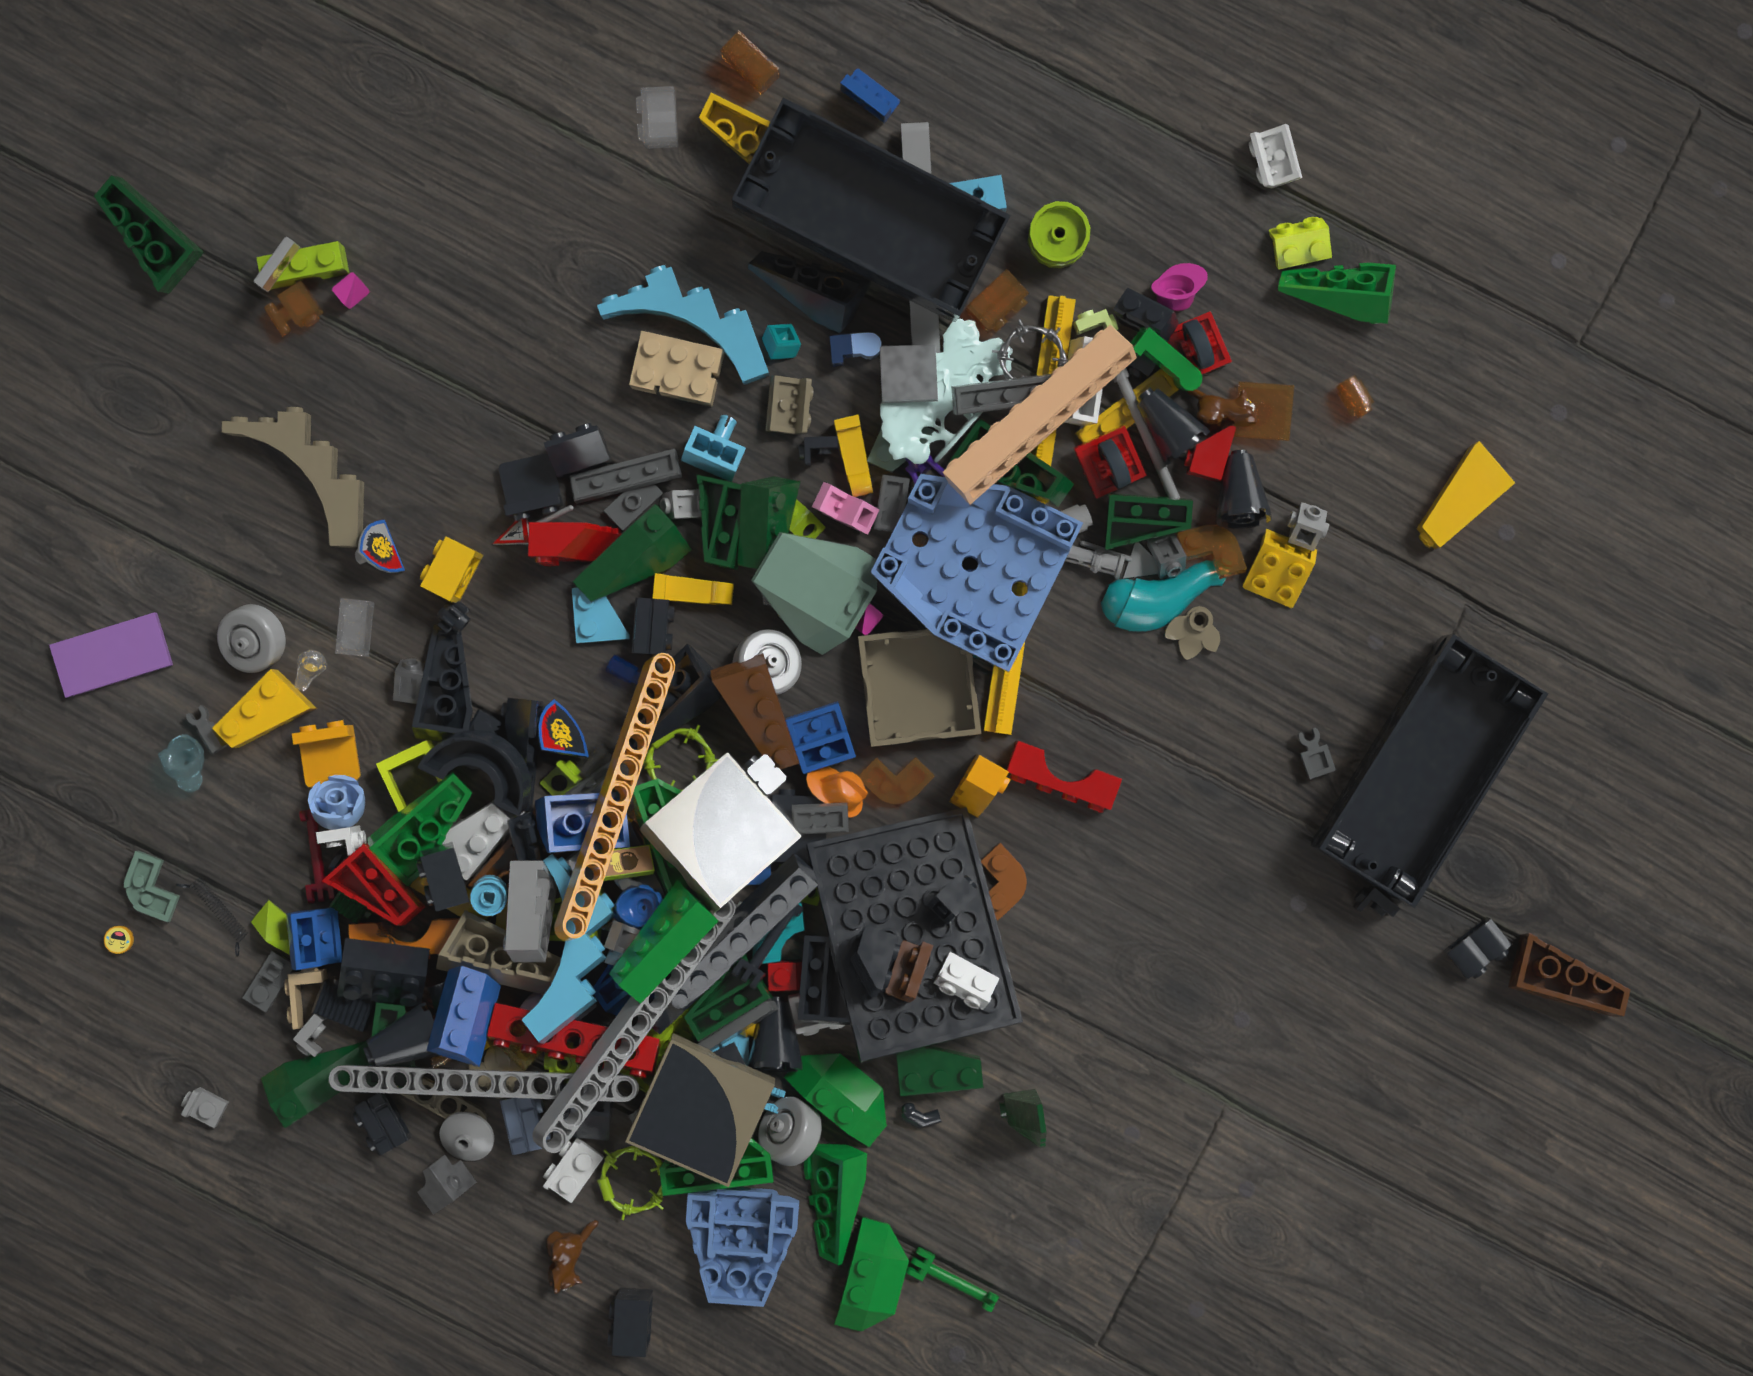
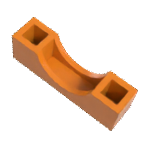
M460 918L432 920L427 933L418 941L403 942L395 938L393 940L398 945L429 948L430 959V954H439ZM380 921L349 924V938L390 943L388 937L376 935L379 933L377 931L380 930L378 927L382 926H379L381 924Z

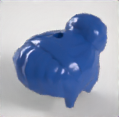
M639 885L627 889L621 893L614 904L615 906L612 908L616 914L613 918L617 922L630 927L642 929L664 898L660 892H655L649 885Z

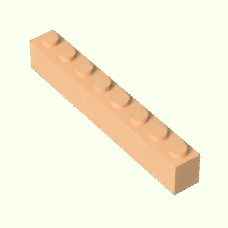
M1111 325L1105 330L1097 332L1088 345L1078 349L1073 354L1071 360L1063 367L1055 369L1046 382L1036 386L1031 391L1029 397L1022 403L1013 406L1004 419L994 423L989 428L988 433L980 440L971 443L962 456L948 464L946 470L943 471L948 483L971 505L1137 358L1133 345Z

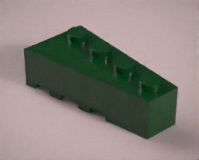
M111 175L94 195L112 224L117 227L123 236V240L128 248H131L139 260L138 263L144 272H147L153 281L152 284L158 292L169 294L204 254L194 242L124 178Z

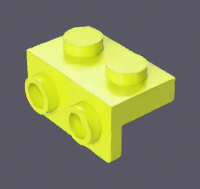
M1309 217L1300 223H1282L1277 225L1276 228L1269 229V235L1273 240L1275 262L1278 270L1332 258L1329 227L1322 218Z

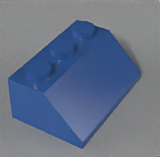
M611 792L612 798L619 802V792ZM600 793L544 796L535 800L537 830L547 853L580 851ZM627 813L614 849L630 847ZM603 815V824L610 828L611 819L607 815ZM594 841L593 848L594 850H601L602 845L598 841Z
M464 966L449 969L426 1051L480 1067L494 1006L497 1003L501 985L489 975Z

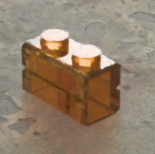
M738 31L720 50L722 58L760 95L780 76L779 68L772 61H768V57L741 31Z
M1006 269L966 306V312L987 334L992 330L997 333L1007 324L1006 317L1012 311L1017 314L1028 304L1025 299L1028 297L1029 292Z

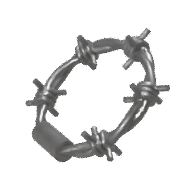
M1020 319L1018 320L1020 326L1016 327L1009 335L1008 339L1001 346L1000 351L992 350V353H998L997 359H999L1005 379H1014L1006 369V360L1013 361L1014 359L1008 358L1007 350L1009 344L1016 337H1019L1021 343H1023L1022 336L1028 332L1038 331L1044 334L1045 337L1042 339V343L1046 339L1054 342L1059 349L1060 358H1052L1053 361H1058L1057 367H1063L1068 362L1062 343L1057 336L1061 329L1060 327L1054 331L1043 327L1023 326Z

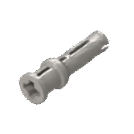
M1072 545L1065 561L1089 567L1093 573L1100 571L1114 575L1115 579H1119L1125 555L1121 554L1118 557L1103 553V549L1092 551Z

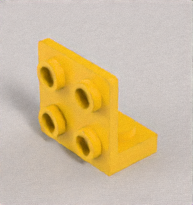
M1266 529L1261 540L1260 550L1243 583V588L1293 608L1315 565L1317 549L1311 551L1288 542V537Z

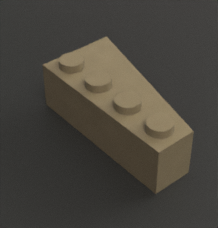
M465 910L438 955L436 969L448 971L458 966H464L489 975L498 984L545 995L558 971L561 958L547 951L546 962H513L503 948L506 930Z

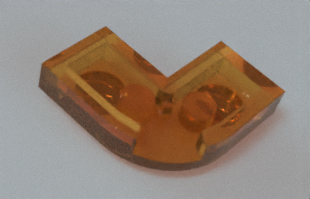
M1204 525L1177 533L1176 537L1186 554V561L1211 554L1219 579L1246 572L1247 567L1238 541L1226 528L1218 525Z
M876 757L859 777L882 801L891 804H902L916 797L935 775L915 757L895 776Z

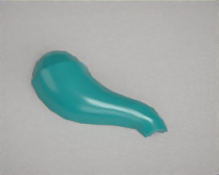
M1206 560L1194 564L1182 571L1178 576L1162 580L1147 581L1138 578L1135 580L1126 578L1115 580L1109 584L1101 602L1102 611L1107 619L1115 624V627L1128 631L1146 632L1162 628L1175 617H1178L1196 597L1210 586H1222L1231 566L1223 562Z

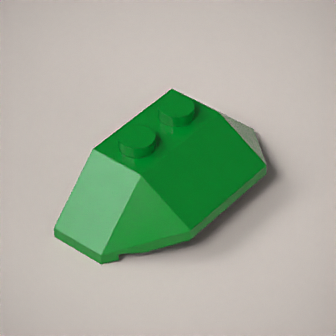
M658 778L635 786L632 799L639 828L676 797L681 790ZM642 834L645 845H650L654 869L667 894L677 880L688 887L682 874L670 862L665 860Z
M841 1053L801 1055L803 1070L788 1072L784 1078L809 1103L843 1131L870 1147L887 1126L883 1088Z
M753 1138L748 1143L729 1187L667 1160L659 1168L663 1196L774 1182L771 1155Z
M862 1217L834 1325L861 1332L895 1315L909 1259L890 1224Z

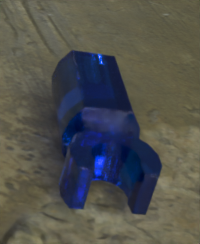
M616 655L612 657L606 668V672L628 684L634 682L636 686L641 674L638 672V667Z

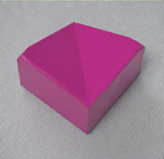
M353 272L332 288L335 295L349 309L354 307L370 292Z
M869 603L855 628L864 636L869 635L883 618V614Z

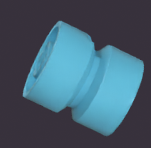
M495 875L480 877L473 885L470 895L471 904L479 914L484 916H493L500 913L504 909L508 898V888L505 882Z

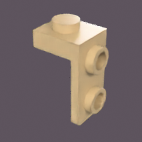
M318 967L301 969V971L288 974V979H285V993L287 996H290L291 1005L287 1008V1019L289 1023H292L293 1030L304 1027L300 984L322 983L327 979V969L318 970Z

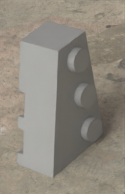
M510 861L506 935L503 939V948L513 962H546L557 885L543 861Z

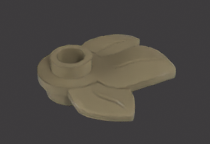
M1201 606L1190 609L1186 616L1175 617L1165 631V638L1179 640V649L1185 660L1195 657L1203 647L1209 651L1216 652L1220 643L1219 631L1212 625L1213 616L1211 612ZM1197 615L1203 617V623L1200 626L1194 623V618Z
M492 1045L487 1050L484 1062L480 1063V1067L469 1064V1069L524 1071L525 1063L523 1056H515L509 1059L508 1054L503 1048ZM482 1075L478 1080V1086L489 1090L491 1088L490 1078ZM510 1076L506 1081V1087L511 1092H513L515 1082L518 1080L516 1077ZM494 1097V1098L504 1099L505 1097Z

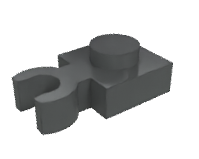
M1311 728L1313 738L1310 741L1305 740L1302 732L1297 734L1298 741L1307 750L1299 754L1308 779L1336 770L1327 744L1321 746L1318 744L1320 733L1317 728Z

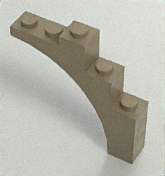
M286 407V412H278L277 423H275V418L259 417L258 422H248L247 417H231V421H222V433L230 436L252 438L267 443L283 452L295 462L312 482L322 501L328 522L330 546L358 548L359 538L363 531L364 482L356 480V475L343 474L340 475V479H337L338 449L330 446L329 441H313V446L310 445V414L303 412V408Z

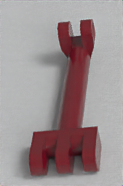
M310 809L301 810L299 812L301 822H307L314 884L305 885L308 904L315 903L314 892H317L319 903L325 902V891L327 890L330 901H333L336 897V888L322 882L325 874L321 843L318 844L316 832H319L318 823L314 820Z

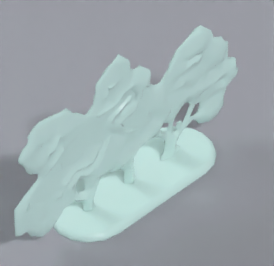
M957 319L956 322L952 321L943 334V353H936L938 401L880 404V416L883 420L881 427L882 437L890 443L889 453L893 456L894 460L906 457L914 464H923L929 458L930 443L936 440L945 441V447L935 457L934 461L936 463L950 450L982 413L963 414L968 421L956 434L945 430V416L953 410L951 386L981 383L976 378L977 374L983 377L982 382H989V379L994 375H1003L999 359H997L998 353H992V350L1000 351L1004 343L1003 340L994 338L980 342V334L976 327V322L972 320L964 321L963 319ZM1009 346L1007 350L1008 358H1010L1013 349ZM1006 360V369L1008 372L1011 371L1012 361ZM936 418L940 419L941 426L935 424ZM930 426L937 429L939 433L934 431L931 436L923 434L921 430L923 427ZM920 438H926L928 441L922 444L919 440Z

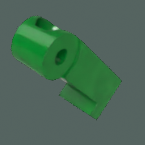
M1142 327L1130 342L1133 345L1136 356L1144 354L1173 378L1174 385L1178 389L1193 391L1201 385L1202 374L1200 370L1150 327Z

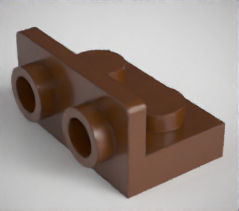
M907 941L901 942L897 959L891 971V980L888 988L885 989V994L909 1003L916 999L933 945L922 942L918 946Z

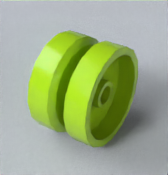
M1056 201L1044 205L1036 212L1028 230V245L1031 254L1039 263L1050 268H1064L1073 265L1082 257L1090 240V225L1087 216L1079 207L1069 202ZM1057 231L1063 233L1062 238H1057L1055 236Z

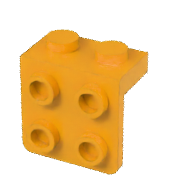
M343 720L328 722L327 728L317 730L316 725L299 727V733H292L293 745L299 744L305 784L308 787H313L319 781L322 784L329 780V776L346 775L355 780L360 778L361 772L353 725H344Z

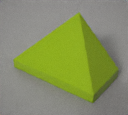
M268 900L251 923L267 943L290 955L286 913Z

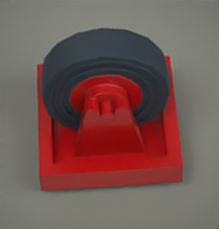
M1211 311L1179 324L1167 342L1196 366L1202 375L1232 362Z
M1121 425L1073 448L1096 499L1147 476L1125 425Z

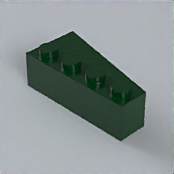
M979 418L949 463L962 456L971 443L980 440L988 433L991 426ZM1028 453L994 483L1009 486L1036 500L1059 507L1074 485L1066 476L1032 453Z

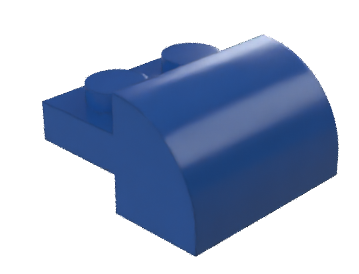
M838 701L786 718L803 774L856 757Z
M329 907L286 914L292 970L342 962L338 911Z

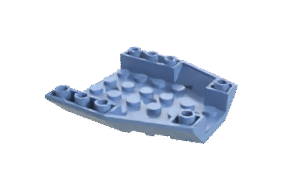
M920 474L908 497V503L888 543L877 558L871 573L933 635L1009 672L1072 548L1083 522L1004 485L993 484L969 505L948 483L946 477ZM917 533L925 534L928 537L927 545L924 547L915 546L912 542L913 536ZM971 557L977 561L978 567L975 571L968 572L963 569L962 561L965 558ZM1014 583H1024L1027 586L1028 592L1024 596H1016L1012 592V585Z

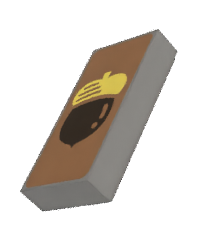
M286 236L254 279V283L269 292L300 246Z

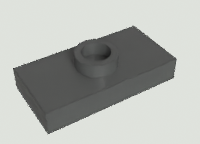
M882 475L877 508L879 512L876 516L874 530L893 533L906 507L910 479Z
M655 484L625 491L604 511L624 531L655 503L663 493Z
M848 804L792 805V825L799 834L849 832Z

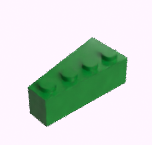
M677 880L609 974L623 990L641 1004L719 920L695 894Z

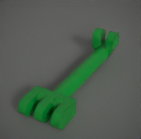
M921 1247L917 1248L916 1253L924 1257V1260L913 1257L910 1262L919 1267V1270L907 1267V1274L922 1282L926 1274H929L983 1302L982 1308L985 1310L993 1311L994 1305L999 1299L998 1295L990 1291L986 1292L932 1264L935 1255Z

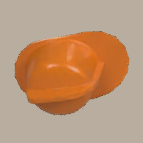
M829 766L807 773V786L818 800L823 803H847L848 818L855 817L861 812L862 800L866 798L868 792L857 774L849 771L838 772Z

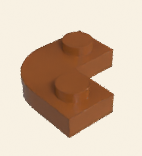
M1001 843L996 845L981 860V863L998 880L989 890L997 920L1005 915L1022 898L1027 884L1023 867Z

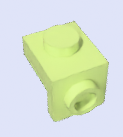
M1106 309L1095 314L1093 310L1081 313L1077 316L1079 320L1073 324L1077 335L1102 325L1104 330L1109 325L1118 330L1113 314L1108 315Z

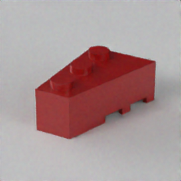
M362 844L322 880V882L331 885L344 893V895L358 901L397 926L406 925L425 908V905L413 891L369 849L368 844Z

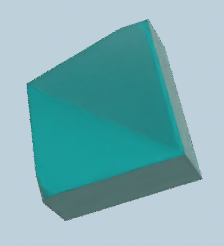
M792 324L767 325L762 337L770 359L794 358L801 346V342Z

